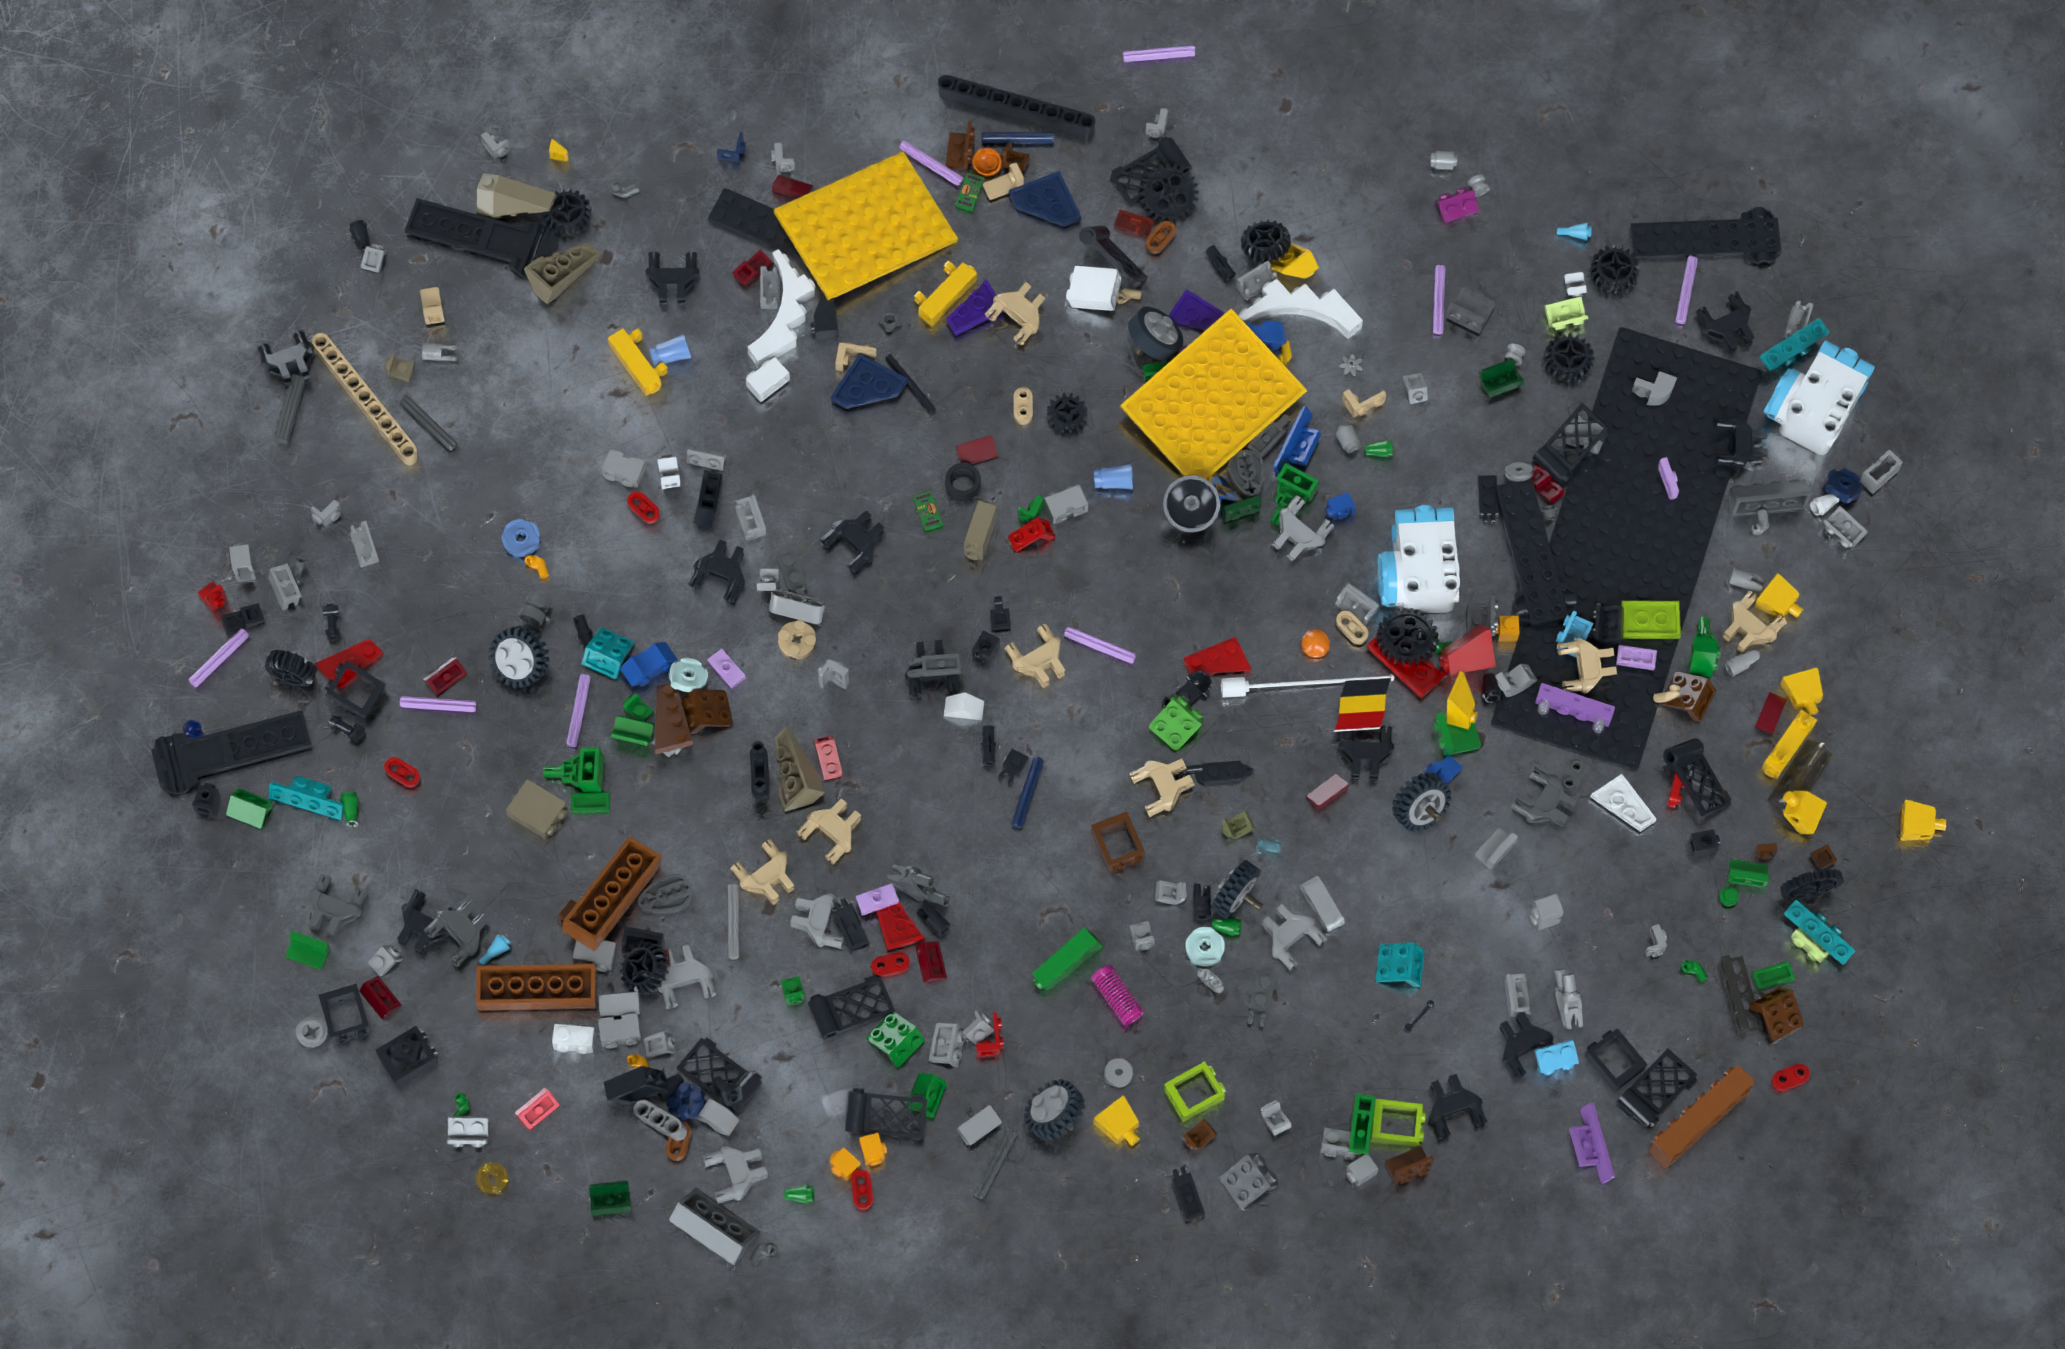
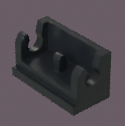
M625 926L621 952L628 953L627 949H633V945H638L639 942H652L659 945L662 949L665 940L664 933Z

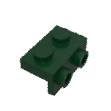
M1513 358L1479 371L1480 384L1489 397L1524 385L1523 378L1515 368Z
M1260 495L1245 499L1242 496V501L1236 503L1230 500L1220 503V510L1225 522L1260 511L1262 505Z
M628 1181L589 1185L591 1216L631 1212Z

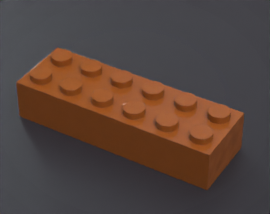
M629 836L563 920L562 932L595 952L660 868L662 856Z
M595 964L477 966L478 1011L596 1008Z
M1737 1065L1735 1068L1730 1067L1723 1074L1724 1076L1721 1081L1717 1079L1711 1084L1707 1094L1701 1093L1695 1099L1696 1102L1692 1107L1688 1105L1681 1112L1682 1115L1678 1120L1674 1118L1667 1125L1668 1127L1664 1133L1660 1131L1653 1137L1654 1140L1650 1143L1652 1147L1649 1152L1665 1169L1750 1093L1755 1080L1740 1065Z

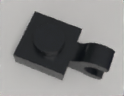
M1002 596L994 597L995 610H990L992 630L1011 629L1009 608L1003 609Z

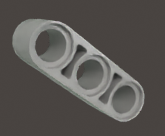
M777 589L771 593L768 610L782 616L819 624L822 622L825 603L819 599Z
M1318 876L1300 885L1303 895L1326 933L1345 924L1343 916Z
M640 1100L634 1105V1113L647 1125L676 1141H681L686 1137L687 1128L678 1118L646 1100ZM679 1126L678 1130L673 1132L674 1128Z

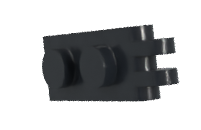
M1497 475L1478 476L1479 517H1483V524H1488V517L1491 518V524H1495V517H1499L1498 499L1495 492Z
M843 896L840 898L842 906H840L837 900L833 901L836 908L833 910V913L850 950L853 951L870 942L852 903H847Z
M1183 1166L1180 1167L1182 1175L1179 1176L1177 1169H1174L1173 1174L1175 1178H1171L1187 1222L1205 1216V1211L1191 1173H1186Z

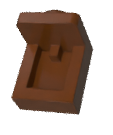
M1008 142L1001 151L1003 167L1010 168L1011 164L1017 162L1020 171H1024L1030 161V154L1012 151V143Z
M1203 1119L1192 1130L1185 1132L1183 1136L1189 1148L1201 1150L1217 1135V1132L1206 1119Z

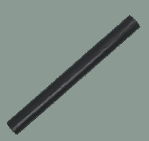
M888 354L885 359L898 374L908 378L907 386L930 414L935 412L936 408L892 354Z

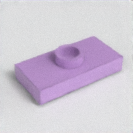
M1667 457L1662 458L1659 461L1658 469L1669 499H1675L1679 493L1676 483L1677 476L1674 471L1672 472Z
M1619 645L1616 665L1654 670L1657 650Z
M720 649L707 659V663L730 689H733L746 679L744 673L723 649Z
M893 884L855 896L862 916L899 903Z

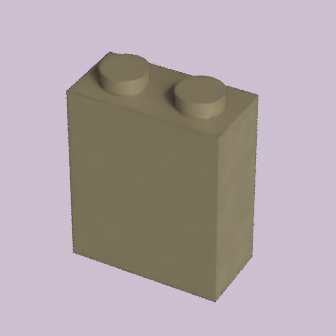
M978 500L964 541V555L972 560H983L996 523V505Z
M528 779L506 809L507 817L545 840L549 835L552 836L557 829V823L559 820H563L568 813L565 801Z

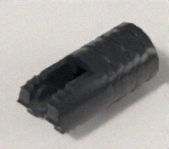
M1194 883V919L1208 920L1211 918V886L1205 885L1203 896H1201V885Z
M924 901L917 915L940 937L950 928L951 924L930 902Z

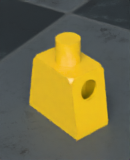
M1779 573L1776 574L1755 603L1756 608L1774 617L1781 615V620L1788 612L1798 618L1804 610L1796 604L1800 595L1799 592Z
M1817 667L1782 678L1780 685L1794 709L1805 707L1809 715L1819 712L1816 704L1821 702L1823 692Z
M1808 791L1786 792L1783 796V800L1787 803L1783 812L1784 816L1799 834H1814L1827 802Z
M1910 800L1904 801L1902 805L1900 841L1932 839L1935 829H1946V819L1936 818L1935 807Z
M1124 1095L1094 1117L1093 1123L1115 1143H1119L1125 1138L1133 1146L1140 1140L1139 1136L1134 1132L1139 1127V1121Z

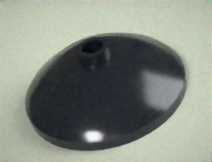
M1186 475L1173 481L1167 488L1163 499V509L1169 522L1176 528L1186 532H1198L1209 527L1217 518L1220 510V497L1217 489L1209 480L1197 475ZM1189 499H1194V500H1195V504H1194V505H1190V504L1188 503V500H1189Z

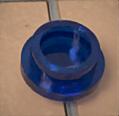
M189 720L184 724L183 731L189 737H199L202 733V726L195 720Z

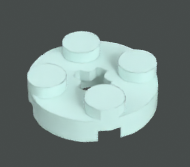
M683 658L680 662H674L669 671L671 687L684 692L702 689L706 685L708 671L702 667V663L691 658Z
M1210 927L1195 929L1188 936L1185 946L1186 954L1190 961L1195 965L1203 967L1218 963L1225 949L1223 937ZM1204 942L1207 944V946L1211 947L1207 951H1203V949H1200L1199 947L1202 946Z

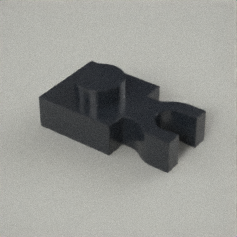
M1011 749L1003 763V767L1006 769L1000 772L998 779L1002 780L1007 775L1010 777L1008 784L1012 785L1014 774H1021L1029 757Z

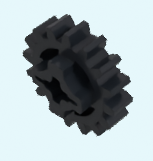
M1063 393L1061 398L1056 395V401L1050 400L1051 406H1047V412H1049L1047 413V419H1050V425L1055 424V430L1061 428L1062 433H1064L1065 429H1068L1069 433H1072L1073 428L1078 431L1079 425L1084 426V420H1087V407H1084L1085 401L1079 402L1080 396L1073 398V393H1070L1069 396Z

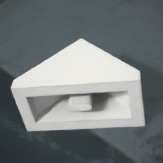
M966 692L948 696L945 701L944 716L982 720L984 701Z

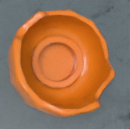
M992 148L979 149L973 155L972 160L974 169L985 176L995 175L999 172L1003 162L1000 153Z
M1313 629L1307 631L1301 639L1302 650L1309 657H1323L1330 648L1329 637L1322 630Z

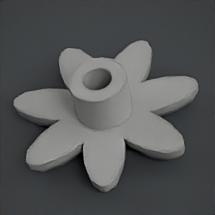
M1351 354L1349 359L1343 356L1342 360L1344 363L1339 364L1340 368H1345L1344 375L1351 372L1352 376L1355 377L1356 370H1363L1359 366L1362 359L1355 360L1354 354Z

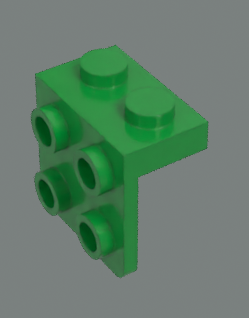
M1444 712L1436 713L1433 727L1435 732L1438 733V745L1443 750L1444 756L1480 748L1481 742L1475 723H1471L1468 730L1447 724V717L1445 718Z
M895 1012L888 1014L866 1037L868 1042L886 1053L892 1064L897 1068L925 1042L917 1027Z

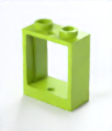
M1205 1061L1164 1084L1163 1090L1183 1122L1224 1100L1226 1090L1221 1082L1218 1083L1214 1076L1216 1074L1212 1066H1207ZM1203 1071L1216 1094L1188 1109L1175 1086Z
M1376 1099L1370 1142L1418 1147L1419 1141L1423 1142L1424 1138L1421 1122L1425 1123L1426 1111H1422L1423 1104ZM1383 1108L1416 1112L1414 1137L1380 1133Z

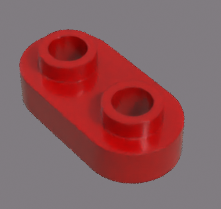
M639 491L629 494L627 498L628 507L647 524H653L658 521L660 517L659 508L649 498ZM640 501V504L635 505L634 502ZM649 513L654 514L652 517L647 516Z
M391 757L386 760L384 769L389 777L408 788L419 784L420 774L416 768L397 757ZM396 766L398 767V769L396 771H392V767ZM410 776L414 777L412 781H408L407 778Z
M1676 772L1667 804L1668 807L1672 808L1680 805L1682 794L1679 791L1680 787L1684 788Z
M903 952L879 956L872 961L871 970L877 977L903 973L908 970L910 959ZM898 959H902L904 962L902 964H898L896 961ZM879 963H883L885 966L883 968H878L877 965Z
M1798 1063L1777 1071L1771 1079V1084L1775 1090L1780 1092L1804 1084L1810 1076L1809 1068L1804 1064ZM1801 1070L1803 1075H1798L1797 1071ZM1783 1077L1786 1080V1082H1780L1779 1078Z
M860 1169L851 1176L853 1202L858 1209L867 1210L873 1204L871 1176L867 1171ZM862 1178L865 1180V1182L863 1184H859L857 1182L858 1179ZM866 1198L867 1202L861 1203L860 1199Z

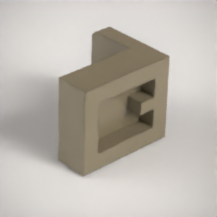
M391 353L390 358L386 359L384 365L388 377L407 382L410 381L415 367L414 362L396 358L394 353Z

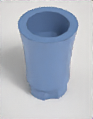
M684 334L649 349L654 366L662 362L667 364L674 361L691 359Z
M1132 463L1094 470L1095 488L1133 490Z

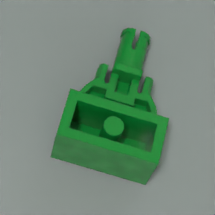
M1286 463L1276 478L1278 487L1277 498L1274 502L1278 507L1270 519L1271 523H1276V526L1279 527V515L1282 508H1287L1296 495L1300 497V500L1303 499L1305 502H1311L1319 488V480Z
M1701 617L1698 621V631L1693 638L1690 652L1689 674L1712 678L1713 670H1717L1718 659L1716 658L1720 657V646H1717V638H1714V633L1710 631V619L1708 617Z
M599 747L580 748L579 755L572 757L570 760H563L560 766L543 767L545 770L543 771L544 778L561 777L563 783H571L581 788L583 792H602L604 754Z

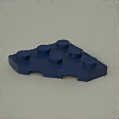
M1060 171L1009 190L1010 198L1018 210L1064 227L1081 221V215Z
M859 353L831 395L830 400L849 409L898 397L907 384L908 378Z

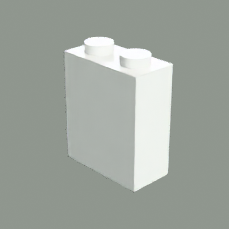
M1075 266L1074 273H1071L1070 276L1071 286L1067 290L1066 298L1072 308L1115 311L1122 277L1118 269Z

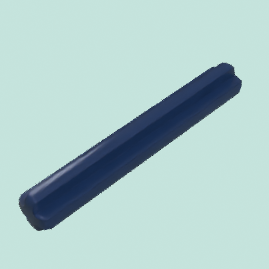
M983 132L982 143H1054V133Z
M1034 757L1011 823L1015 828H1022L1044 763V759L1040 757Z

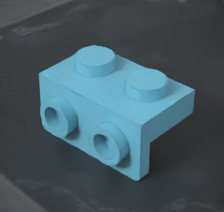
M1573 611L1571 616L1567 615L1563 624L1566 628L1564 632H1559L1556 642H1573L1576 638L1586 641L1593 623L1576 616L1577 612ZM1575 653L1569 654L1571 656L1576 657Z
M1572 1039L1534 1050L1538 1063L1537 1071L1541 1074L1544 1073V1075L1553 1074L1556 1069L1560 1068L1563 1070L1574 1068V1064L1579 1063L1574 1040Z

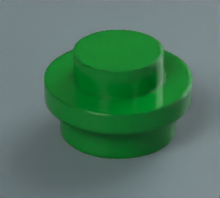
M1725 887L1721 890L1719 898L1724 905L1733 906L1739 900V893L1733 887Z

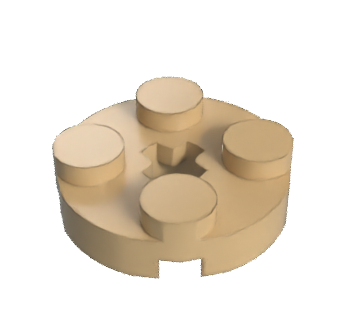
M804 621L789 622L778 633L779 649L789 658H806L815 648L816 634L813 628ZM795 636L801 637L800 644L792 642Z

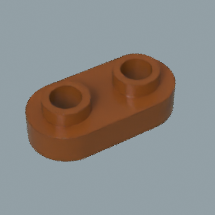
M1170 221L1161 222L1146 239V249L1152 254L1162 252L1175 236V225Z
M684 1121L682 1123L687 1128L686 1137L681 1141L668 1137L666 1154L674 1161L682 1160L687 1154L692 1131L690 1126ZM679 1126L675 1127L673 1132L677 1131ZM677 1149H680V1152L678 1154H675V1151Z

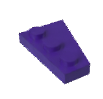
M987 279L982 282V285L970 294V297L964 303H961L946 318L955 336L988 320L993 315L992 313L988 318L985 315L986 311L993 305V299L996 296Z
M1186 289L1168 316L1176 324L1206 331L1225 313Z

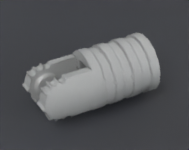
M423 343L422 360L457 361V357L453 355L442 356V349L455 350L457 349V344Z
M1734 567L1729 584L1761 593L1763 592V584H1765L1766 580L1762 576Z
M1757 650L1744 655L1740 653L1738 656L1725 661L1724 667L1727 673L1733 677L1749 669V665L1759 660L1760 653Z

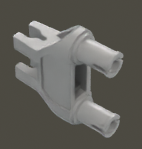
M1297 495L1287 508L1280 510V534L1272 543V546L1276 549L1281 548L1287 539L1295 544L1286 555L1291 561L1295 560L1303 549L1323 546L1325 538L1335 527L1332 523L1329 524L1330 521L1325 519L1318 530L1313 532L1297 519L1296 513L1305 504V501L1303 499L1300 500V497Z
M834 893L825 894L813 901L797 898L796 910L809 913L808 918L792 915L791 927L806 931L818 947L827 945L841 949L844 937L827 934L826 931L831 911L836 909L833 901L837 900L840 906H842L840 898H837V895ZM846 900L847 903L851 902L853 905L854 901Z
M1281 904L1276 909V915L1284 923L1278 926L1267 916L1262 921V927L1272 937V956L1280 959L1291 971L1293 966L1296 967L1299 963L1288 952V948L1304 934H1308L1318 946L1322 945V942L1324 943L1328 937L1316 926L1317 921L1307 916L1293 915Z
M690 945L682 946L685 961L676 964L671 950L665 952V955L669 957L666 961L670 964L666 968L669 973L665 974L666 981L661 982L662 987L657 988L663 994L667 1009L671 1008L670 1000L672 1001L673 1008L678 1006L674 989L700 982L704 998H709L708 990L711 997L716 995L712 983L713 972L704 964L693 959Z
M1566 968L1554 970L1557 981L1555 996L1562 1026L1572 1029L1571 1020L1573 1016V1023L1577 1024L1578 1027H1583L1581 994L1576 990L1575 974H1567Z
M722 1146L719 1148V1151L702 1155L706 1168L723 1162V1164H726L732 1185L730 1188L714 1192L717 1204L732 1199L742 1200L752 1183L768 1178L765 1166L751 1171L748 1168L749 1164L762 1160L759 1149L743 1153L734 1148Z

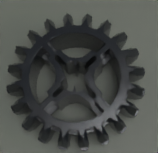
M562 188V193H558L555 190L556 197L551 210L542 214L544 224L548 226L549 230L554 227L556 235L560 232L563 237L566 233H569V236L572 237L573 232L579 235V229L585 231V225H589V219L592 218L590 201L585 198L584 194L580 195L578 190L574 193L571 188L568 192H565V189ZM565 208H567V211L569 212V213H568V216H569L568 218H567V215H566V213H565V212H566Z
M1269 219L1266 222L1260 220V223L1254 222L1253 226H1248L1247 230H1243L1241 249L1245 257H1248L1250 261L1254 260L1255 263L1261 261L1262 264L1269 261L1271 264L1273 260L1278 262L1279 257L1284 258V255L1288 253L1291 237L1287 228L1282 223L1278 224L1276 220L1270 222Z
M1615 244L1612 246V249L1608 246L1604 250L1600 249L1598 254H1594L1590 263L1591 279H1595V285L1601 284L1600 289L1607 288V293L1610 290H1613L1615 294L1618 290L1623 293L1625 288L1630 290L1632 285L1636 284V279L1640 275L1639 261L1635 259V253L1629 254L1630 250L1624 251L1623 246L1616 249ZM1611 259V262L1601 265L1604 261ZM1625 274H1629L1625 278L1618 280L1620 276H1625Z
M1564 333L1561 334V338L1558 336L1554 337V341H1549V346H1546V353H1544L1543 357L1545 359V366H1548V372L1553 371L1552 376L1558 375L1560 381L1566 378L1567 383L1570 378L1574 382L1577 381V377L1582 380L1584 374H1589V369H1592V362L1595 359L1592 356L1594 351L1590 349V343L1585 344V338L1580 340L1579 335L1572 337L1571 333H1569L1568 337ZM1567 347L1565 350H1559V352H1556L1560 348ZM1568 352H1569V357H1571L1570 363H1569V358H1567ZM1579 363H1582L1580 366L1572 368L1573 365H1579Z
M274 650L266 658L264 666L266 671L273 675L274 678L280 679V681L307 687L315 680L316 666L302 656L289 651Z
M639 942L638 945H633V949H627L628 955L623 956L625 961L620 963L623 966V969L620 970L621 974H623L621 979L625 981L624 985L630 991L638 992L640 995L651 994V992H657V987H662V981H666L665 974L669 973L666 968L670 966L666 961L669 957L665 955L666 951L661 949L659 945L652 942Z

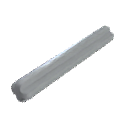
M736 884L728 885V956L731 960L739 959V890Z

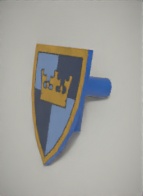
M1215 473L1209 477L1208 480L1218 491L1220 503L1224 498L1235 503L1242 501L1235 488L1221 475Z

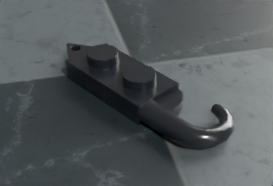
M1241 760L1202 763V765L1186 766L1187 769L1178 773L1176 779H1181L1187 773H1195L1198 781L1204 784L1238 782L1252 773L1254 768L1241 763Z

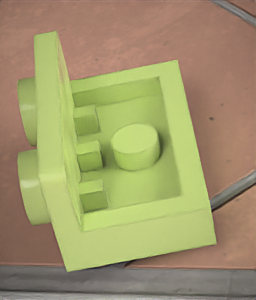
M1581 297L1544 305L1549 327H1555V330L1564 329L1566 324L1573 323V326L1584 323L1585 319H1588V315H1585Z
M1800 928L1793 932L1791 936L1793 943L1807 951L1808 956L1812 960L1821 963L1829 955L1824 948Z

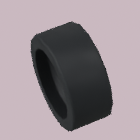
M960 462L948 469L945 476V487L951 497L965 501L972 499L980 490L981 476L975 466ZM961 472L968 473L973 476L974 485L965 491L958 490L952 485L953 476Z

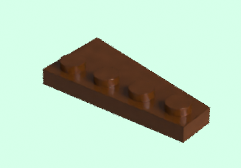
M671 683L657 686L655 754L693 745L678 689L672 688Z

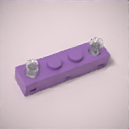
M1541 683L1535 702L1539 704L1537 711L1540 715H1546L1549 709L1552 708L1560 714H1570L1579 720L1594 722L1592 728L1595 733L1603 732L1605 726L1609 727L1615 706Z

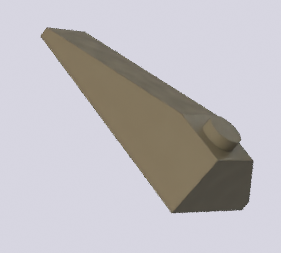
M483 173L477 187V215L495 219L501 218L502 215L517 216V213L528 212L531 214L550 211L556 194L506 177Z
M587 242L571 247L565 252H555L552 256L545 258L543 256L539 257L526 266L524 270L533 292L546 304H549L601 257V254Z
M785 727L775 737L776 760L779 761L780 771L777 772V777L781 780V788L778 789L779 797L784 811H789L813 804L825 793L820 776L791 729Z

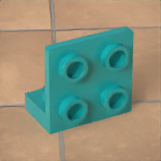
M601 627L586 646L582 665L617 679L622 662L634 647L635 642Z
M1415 942L1380 944L1376 981H1406L1413 987H1421L1425 950Z

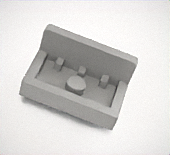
M1841 506L1827 520L1823 521L1826 524L1824 528L1831 535L1834 533L1840 537L1838 541L1846 548L1848 546L1854 548L1869 532Z
M831 659L821 664L818 670L820 688L824 689L830 680L846 689L849 684V669H847V666L841 662L836 663Z

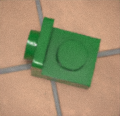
M1037 495L1034 501H1030L1027 510L1019 507L1017 517L1025 523L1038 518L1044 506V498Z
M637 693L633 696H628L623 702L624 713L630 718L647 721L654 714V711L639 698Z
M800 976L780 980L786 1004L797 1005L805 1000Z

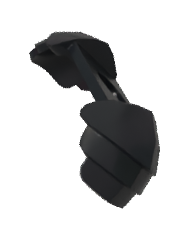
M1195 671L1186 677L1187 682L1175 693L1180 696L1181 692H1187L1190 695V700L1188 701L1190 706L1200 695L1203 697L1207 696L1211 690L1212 680L1207 673ZM1175 693L1170 698L1166 696L1163 699L1162 710L1168 705Z

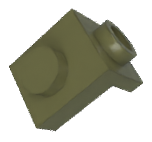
M1247 811L1229 820H1221L1224 834L1235 840L1255 829Z

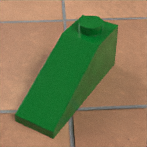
M1356 1094L1352 1111L1348 1152L1368 1155L1376 1096Z

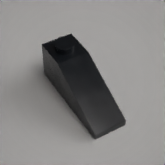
M822 292L813 315L814 322H810L811 333H815L816 340L837 338L838 326L834 298L828 300Z
M704 470L693 524L712 528L723 474Z

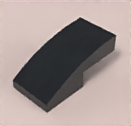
M259 603L240 607V611L221 615L220 618L226 635L264 622Z

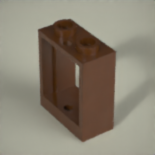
M1127 811L1091 825L1092 836L1108 872L1113 870L1114 872L1120 871L1126 865L1131 863L1132 865L1138 864L1145 858L1144 848ZM1126 826L1137 850L1112 860L1101 835Z

